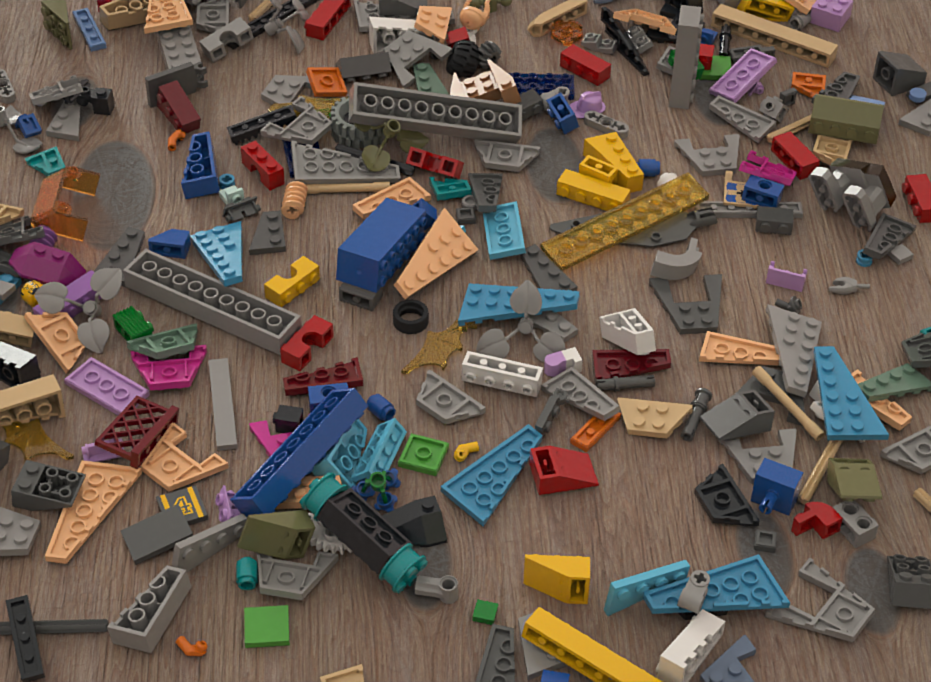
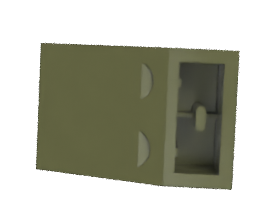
M41 0L44 28L49 30L55 38H58L63 45L72 50L66 1Z
M828 459L827 482L842 500L855 501V499H863L866 502H875V499H882L875 466L869 459Z
M306 510L248 515L237 547L284 560L304 558L316 527Z

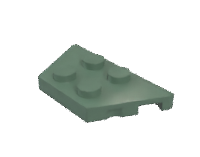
M197 324L126 341L127 348L155 359H167L172 355L185 354L195 348L198 333Z

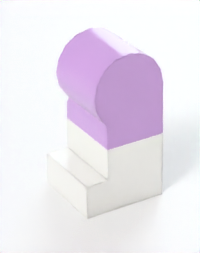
M575 347L555 352L545 357L544 373L548 376L555 377L570 367H573L579 373L582 371V358Z

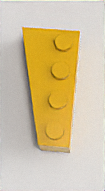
M617 132L584 139L583 155L585 157L590 155L618 167L616 185L630 189V193L642 190L644 173Z

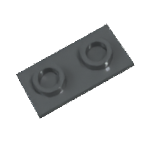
M257 196L252 198L246 197L241 202L226 205L222 217H225L227 222L233 223L244 218L242 212L245 213L246 217L258 214L261 208L259 204L256 205Z

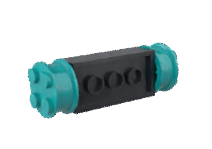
M328 472L320 480L318 478L314 479L309 485L310 490L299 502L301 508L312 512L314 520L320 521L325 528L338 537L340 542L344 543L357 557L363 560L372 571L379 574L381 581L386 580L392 586L394 593H400L406 585L412 586L416 582L418 572L422 571L428 564L426 556L418 555L413 550L412 543L352 488L348 489L346 484L341 485L335 479L336 475L334 473Z

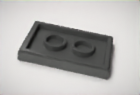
M179 504L121 530V534L136 565L173 548L175 543L193 536Z

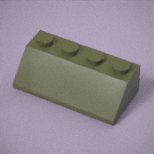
M815 94L808 133L877 144L884 105Z

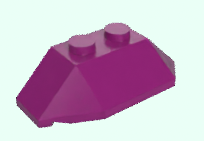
M37 242L16 248L9 260V265L13 267L20 277L36 280L42 284L59 282L67 286L86 274L84 267L70 252Z

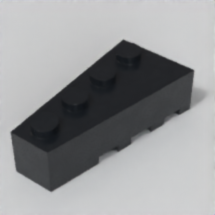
M0 341V381L10 387H14L41 378L37 355Z

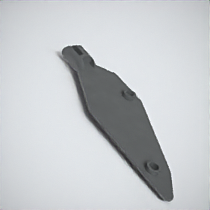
M635 206L553 223L550 225V230L577 239L655 247L687 240L696 228L714 225L718 221L712 207L682 212Z

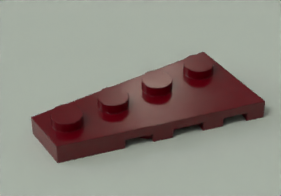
M626 349L592 350L595 380L613 378V376H618V378L671 368L669 349H656V351L650 352L647 355H636Z
M358 357L352 358L351 362L346 364L343 362L335 363V367L325 369L320 367L314 373L303 372L283 378L285 396L308 393V386L347 383L348 388L363 386V377Z

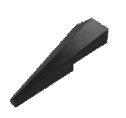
M602 7L601 21L605 24V32L613 40L618 41L617 51L643 76L649 75L647 67L621 21L613 18L614 12L607 7Z

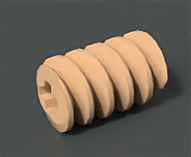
M293 181L285 188L281 212L286 218L297 219L304 212L308 187L303 182Z

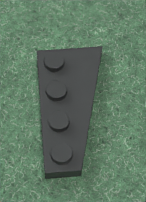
M536 244L525 248L526 253L520 254L527 270L532 274L534 283L536 282L539 288L577 291L578 286Z
M492 624L475 682H515L514 628Z

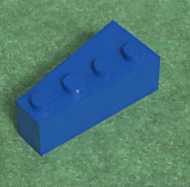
M210 132L194 134L191 138L189 156H187L186 160L187 165L183 172L184 178L181 181L185 199L219 193L220 191L214 146Z

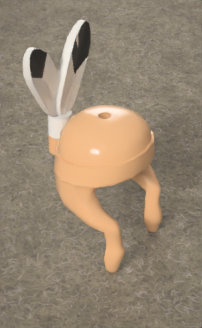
M466 0L460 12V22L470 30L467 32L469 39L475 44V34L485 25L489 18V2L491 0L485 1L484 12L470 6L472 0Z

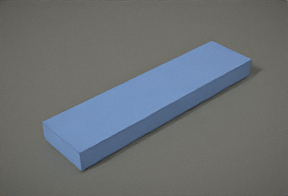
M84 8L72 11L73 17L90 51L107 48L106 42L89 9Z

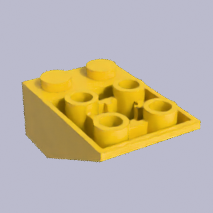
M525 554L523 584L567 604H588L590 557Z

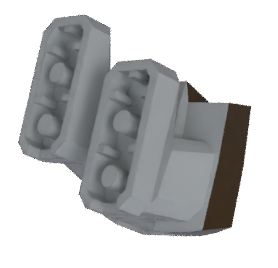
M837 158L829 165L831 171L825 167H816L808 176V179L820 207L825 211L828 207L835 208L834 212H837L845 203L852 224L858 228L866 226L869 227L868 231H871L877 224L876 215L882 208H891L896 199L895 191L884 165Z

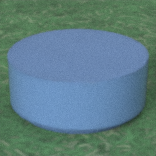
M912 88L909 92V99L920 103L925 101L927 93L922 88Z

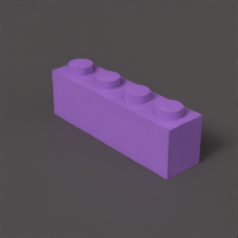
M90 270L67 285L68 294L65 298L80 304H84L89 300L95 301V294L97 292L90 286L91 277L95 272ZM64 301L65 306L60 312H67L73 318L82 312L83 308ZM39 304L32 308L34 315H42L45 312Z

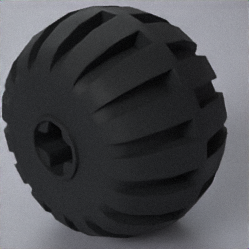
M469 40L457 41L452 48L453 53L449 55L446 63L447 72L451 75L456 72L458 78L472 77L480 61L478 54L481 55L477 44Z

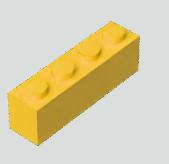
M565 169L557 181L556 195L611 212L627 208L630 202L631 190Z

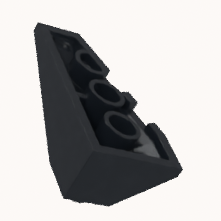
M435 495L414 500L382 515L412 545L431 547L447 543L442 512Z

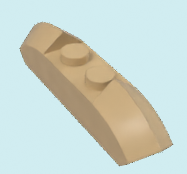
M567 0L541 13L531 21L527 30L533 37H541L587 14L588 0Z

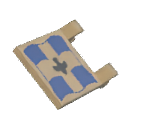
M726 171L723 205L747 206L757 209L759 205L741 200L746 182L732 181L733 171Z

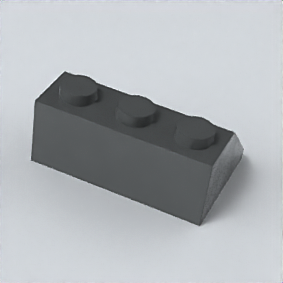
M389 52L340 58L336 62V67H339L342 78L346 83L354 82L356 78L369 80L372 79L371 76L377 75L378 78H384L392 72Z

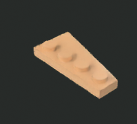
M707 331L699 362L778 366L780 358L776 353L774 345Z

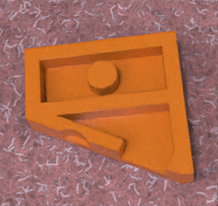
M793 72L791 88L794 87L798 92L812 98L815 94H819L822 89L825 90L826 75Z

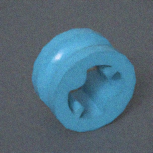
M231 174L221 175L219 177L220 188L223 190L235 185L234 176Z
M864 249L859 250L856 263L862 267L870 266L873 258L864 254Z

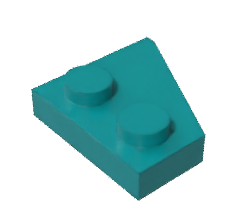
M57 146L25 158L30 167L49 178H54L67 172Z

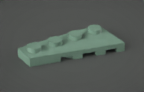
M909 363L858 384L868 402L888 399L891 395L901 397L909 392L919 394L921 390L931 392V381L915 368H912Z

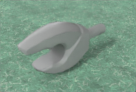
M839 277L833 281L835 286H830L829 292L847 295L857 292V288L870 289V284H857L855 279Z

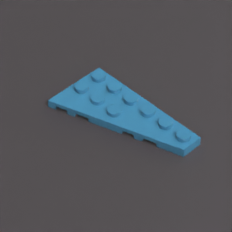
M469 283L459 315L458 325L464 326L465 322L475 321L476 324L483 323L482 320L486 319L499 321L524 317V313H516L510 305V297L518 287ZM537 288L542 298V307L536 315H541L542 311L552 310L555 313L576 310L578 307L580 291Z
M814 347V358L827 440H888L889 433L835 347Z
M759 554L706 571L710 576V582L701 610H752L789 608L790 601ZM690 577L643 592V599L651 613L692 612L677 606L681 592Z

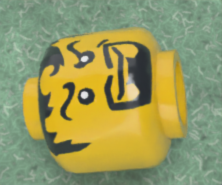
M36 280L25 283L21 289L22 300L31 307L38 305L34 296L35 292L43 284Z

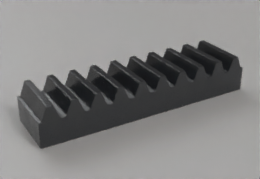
M288 105L229 126L227 130L232 142L238 145L239 141L244 143L246 138L249 141L252 136L257 138L258 134L261 135L260 130L269 122L283 128L284 125L288 126L297 117L292 105Z
M28 595L5 600L22 682L45 678Z

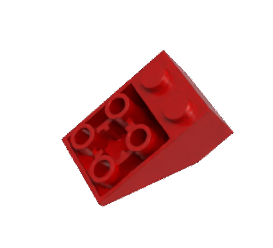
M555 446L530 449L529 465L539 495L599 486L588 453Z

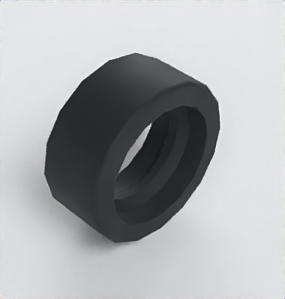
M409 299L395 305L393 309V325L398 331L405 334H417L427 328L429 312L424 303ZM406 313H415L421 316L419 319L412 321L401 318Z

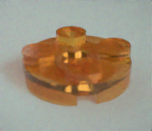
M558 20L552 25L551 38L563 43L565 46H571L583 38V27L575 20H569L568 22Z

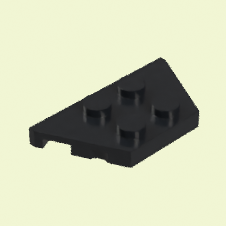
M720 464L715 473H710L705 481L695 488L694 494L712 523L759 526V518L724 464Z

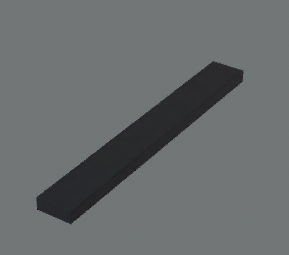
M292 0L282 4V9L275 17L276 19L279 18L282 21L297 11ZM319 0L299 1L303 4L304 8H307ZM276 8L248 23L254 38L265 32L264 25L270 22L269 19L277 11ZM235 42L226 44L233 50L239 47Z

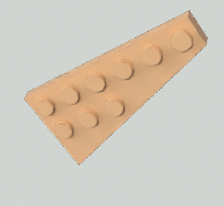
M149 0L146 25L144 26L145 34L193 25V19L184 0Z
M445 208L440 212L407 266L394 283V287L404 299L415 294L478 251V248Z
M82 460L77 472L86 474V477L72 507L63 508L46 551L45 560L67 564L142 474V468L135 469L131 466Z

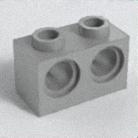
M844 501L833 507L843 518L840 532L855 548L876 538L879 525L863 509L862 505L856 501Z

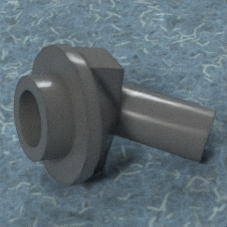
M792 296L789 303L778 298L775 302L776 306L798 314L800 309H802L801 300L797 299L796 296Z

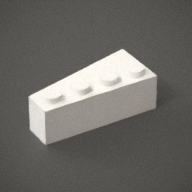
M369 17V43L373 54L383 53L386 46L408 30L436 42L437 37L434 35L429 37L424 32L414 28L416 20Z
M703 609L697 616L694 615L688 626L660 655V661L656 667V672H658L657 679L663 682H689L722 637L726 621Z

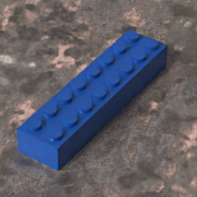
M355 388L332 390L230 499L241 514L248 517V515L275 512V508L288 498V494L292 489L297 488L301 484L303 477L313 471V466L325 458L326 452L339 442V438L351 429L353 422L363 416V411L368 405Z

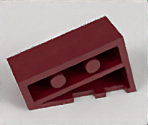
M176 80L159 86L157 107L176 130L180 129L185 134L199 129L201 118L179 82Z

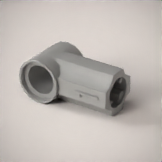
M419 575L416 579L415 594L440 598L443 603L451 604L458 599V581L451 575H446L442 578Z

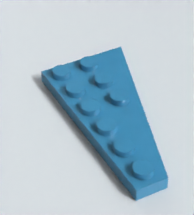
M241 221L225 226H216L211 230L198 231L190 235L192 244L225 287L243 282Z
M529 424L444 483L441 486V492L484 527L529 461L530 449L539 446L543 435Z

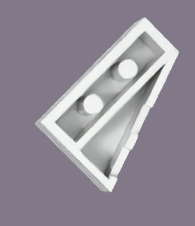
M636 308L599 317L602 338L636 355H647L650 352L656 351L654 330Z

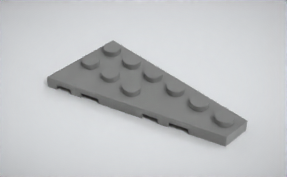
M353 0L359 32H369V17L416 20L417 17L412 15H379V4H374L373 1L368 0L367 3ZM451 11L449 24H455L453 11Z
M291 140L294 181L303 182L304 184L397 183L401 179L399 165L389 163L384 170L372 172L367 169L361 156L359 159L351 157V154L327 148L322 150L313 148V145H299L297 141Z
M768 304L766 313L769 314L768 322L769 326H772V338L776 353L780 358L778 361L779 366L783 370L782 378L785 390L805 398L814 362V347H817L822 322Z

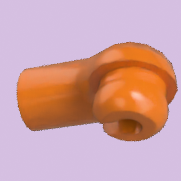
M178 129L168 138L169 151L176 150V141L178 139L182 141L186 136L185 132Z
M180 636L175 642L186 656L201 657L207 652L208 645L202 640L197 641L196 644H191L184 636Z

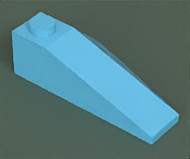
M359 419L355 420L351 425V429L339 438V442L326 452L325 458L313 466L312 472L314 476H324L328 472L334 473L335 475H340L342 485L346 484L348 489L356 485L357 482L354 483L351 477L361 459V451L365 447L367 428Z

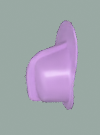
M586 91L580 96L578 101L570 104L578 119L584 118L587 111L602 113L606 108L602 102L600 91Z

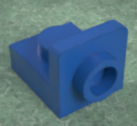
M703 28L700 44L713 45L718 37V32Z
M34 113L29 115L23 114L17 118L15 127L16 129H21L25 138L41 134L42 129Z

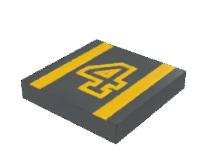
M196 485L156 497L160 512L179 504L188 525L208 520L207 511Z

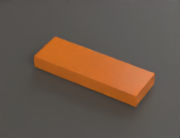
M618 412L606 421L593 416L570 439V443L587 453L621 419V413Z

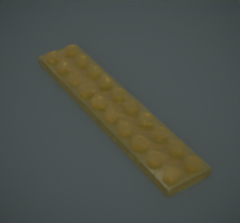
M687 172L542 242L540 248L564 271L708 200L709 193Z

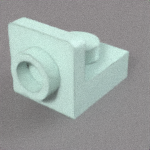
M233 185L220 190L219 197L226 205L238 203L244 199V190L242 188L237 189Z

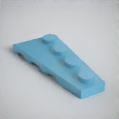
M683 560L611 582L604 607L606 615L610 616L644 600L643 592L687 578L690 568L687 560Z

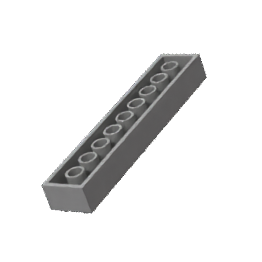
M354 82L350 89L349 123L378 126L388 122L390 119H395L400 123V129L513 144H516L522 137V105L359 82Z
M148 249L142 251L123 270L125 287L278 355H281L280 349L282 345L287 343L293 334L302 328L300 315L231 285L225 287L221 281Z

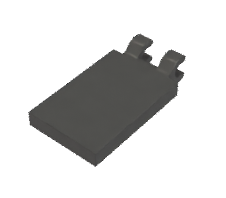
M188 62L145 77L148 105L151 108L157 106L159 86L176 80L186 95L195 93L196 88L208 87V81H204L203 76L207 73L206 66L203 67L202 62L194 65L192 62Z

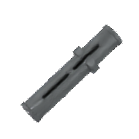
M654 375L620 378L613 376V378L596 379L595 386L601 391L613 390L614 392L619 391V389L655 387Z

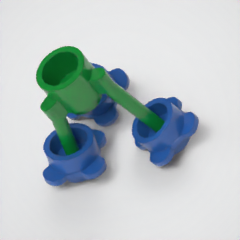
M392 468L391 470L374 472L369 479H362L356 486L351 488L365 501H367L368 497L374 496L375 491L380 492L374 507L377 511L384 510L388 513L394 510L393 506L398 501L396 495L385 491L392 487H400L401 481L398 480V470Z

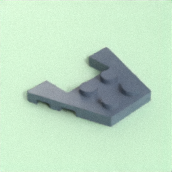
M743 635L700 675V681L754 682L739 662L756 653V648L748 637Z

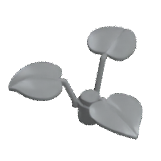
M270 0L277 11L269 19L270 22L264 25L265 31L268 35L273 36L276 33L279 34L287 30L297 54H299L305 46L300 34L289 25L285 28L282 27L284 22L297 14L301 16L303 21L310 18L309 13L299 0H292L297 11L281 21V19H276L275 17L282 9V1Z
M12 105L6 109L0 106V127L7 125L16 142L13 146V150L16 153H30L43 146L42 142L34 137H24L22 140H19L11 125H15L17 118L22 114Z
M103 268L97 270L92 275L90 286L97 292L95 294V301L89 300L84 304H80L65 298L68 294V289L59 282H49L42 285L35 292L34 297L41 309L50 314L60 312L65 306L64 301L83 308L84 313L90 317L88 322L81 323L78 326V339L89 350L102 353L109 339L110 329L104 320L95 319L102 312V308L99 305V295L104 300H110L118 294L123 279L122 270L120 268Z
M525 280L513 291L510 297L512 309L518 314L524 313V317L520 319L518 327L505 338L501 329H490L481 336L476 348L477 353L503 359L510 350L507 340L520 331L523 334H529L530 332L533 334L538 342L533 347V353L542 362L545 361L547 355L566 350L565 342L558 333L545 332L539 339L533 329L534 320L528 314L536 315L539 313L542 307V298L538 289L530 280Z

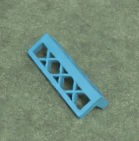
M396 418L377 425L351 477L354 483L365 478L369 479L374 472L389 470L407 433Z

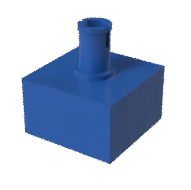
M764 458L755 475L751 501L760 504L759 510L764 513L767 507L765 514H770L772 510L789 516L798 500L804 472Z

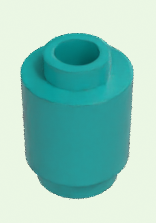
M243 557L236 563V583L242 590L254 589L258 582V563L251 557Z

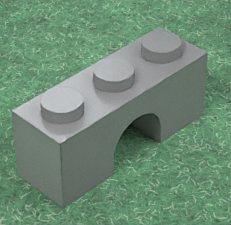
M239 17L199 42L203 53L214 63L227 55L224 48L227 43L235 42L241 47L254 39L250 26Z

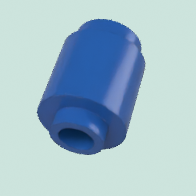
M638 159V162H636L644 176L655 177V175L660 174V161H656V159Z
M375 394L367 400V410L378 419L388 421L394 417L396 413L394 405L382 395Z

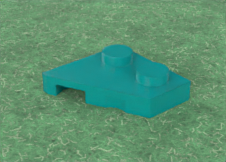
M429 177V184L437 201L472 195V189L467 180L445 178V182L435 181V177Z

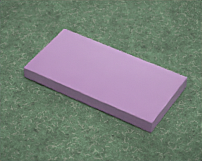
M750 48L709 89L710 94L714 96L719 95L736 103L777 63V59Z
M92 357L64 379L67 386L116 415H119L136 395L144 399L150 396L149 390Z

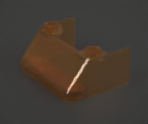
M67 166L43 178L32 213L31 226L35 228L39 225H45L54 231L56 235L83 242L89 219L71 214V206L66 202L59 201L62 188L95 196L100 173L75 166Z

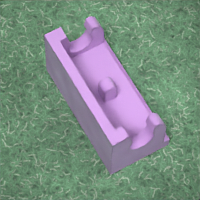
M771 261L766 283L802 292L806 281L807 269H804L801 275L788 270L774 268L775 262Z

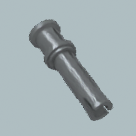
M698 388L695 391V399L690 404L693 406V412L689 414L681 433V437L685 441L693 440L700 422V416L706 413L708 409L707 404L712 399V393L706 388Z

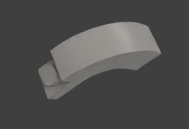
M691 237L686 252L681 255H673L658 250L650 275L668 280L684 279L692 275L702 256V252H699V247H697L698 239Z

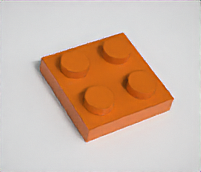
M339 67L307 68L306 73L315 97H346L347 89Z

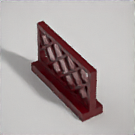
M136 395L95 440V446L129 460L130 466L138 469L171 423H178L179 408L172 405L168 409ZM140 404L146 408L136 409L135 406ZM159 412L163 415L154 417L152 413ZM148 414L149 418L140 419L139 415ZM126 416H135L134 420H125ZM152 423L153 425L149 428H143L142 424ZM138 425L139 429L129 430L128 426ZM124 427L125 431L115 432L114 429ZM142 434V439L133 440L132 436ZM128 436L129 441L119 442V437ZM112 438H113L114 441H115L114 443H106V442H104L105 439H112ZM131 446L132 450L127 452L121 447Z

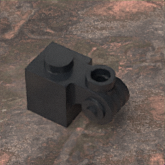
M83 86L84 92L78 94L77 103L81 106H87L88 103H91L94 114L111 115L115 107L112 89H90L88 86Z

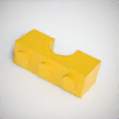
M302 256L290 265V279L276 275L264 284L265 298L279 307L290 303L295 297L320 280L319 265Z

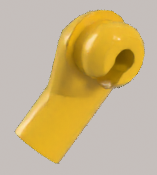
M478 442L459 445L454 452L455 460L462 462L469 453L479 451Z

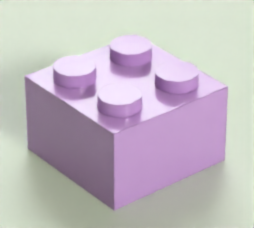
M817 0L811 8L810 16L812 20L810 23L839 32L851 16L853 0Z

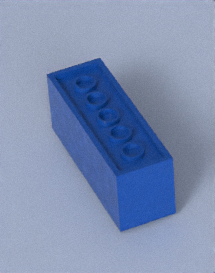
M386 198L338 248L336 280L377 293L381 287L385 286L388 279L393 277L396 270L401 268L404 261L409 259L412 252L416 251L426 235L424 227L427 223V217H425L426 210Z

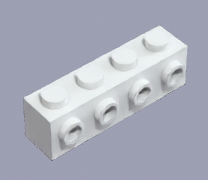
M467 351L462 363V381L533 397L538 396L542 385L543 367Z

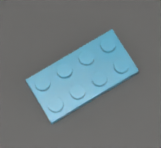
M517 201L497 205L496 212L483 213L490 260L526 253Z

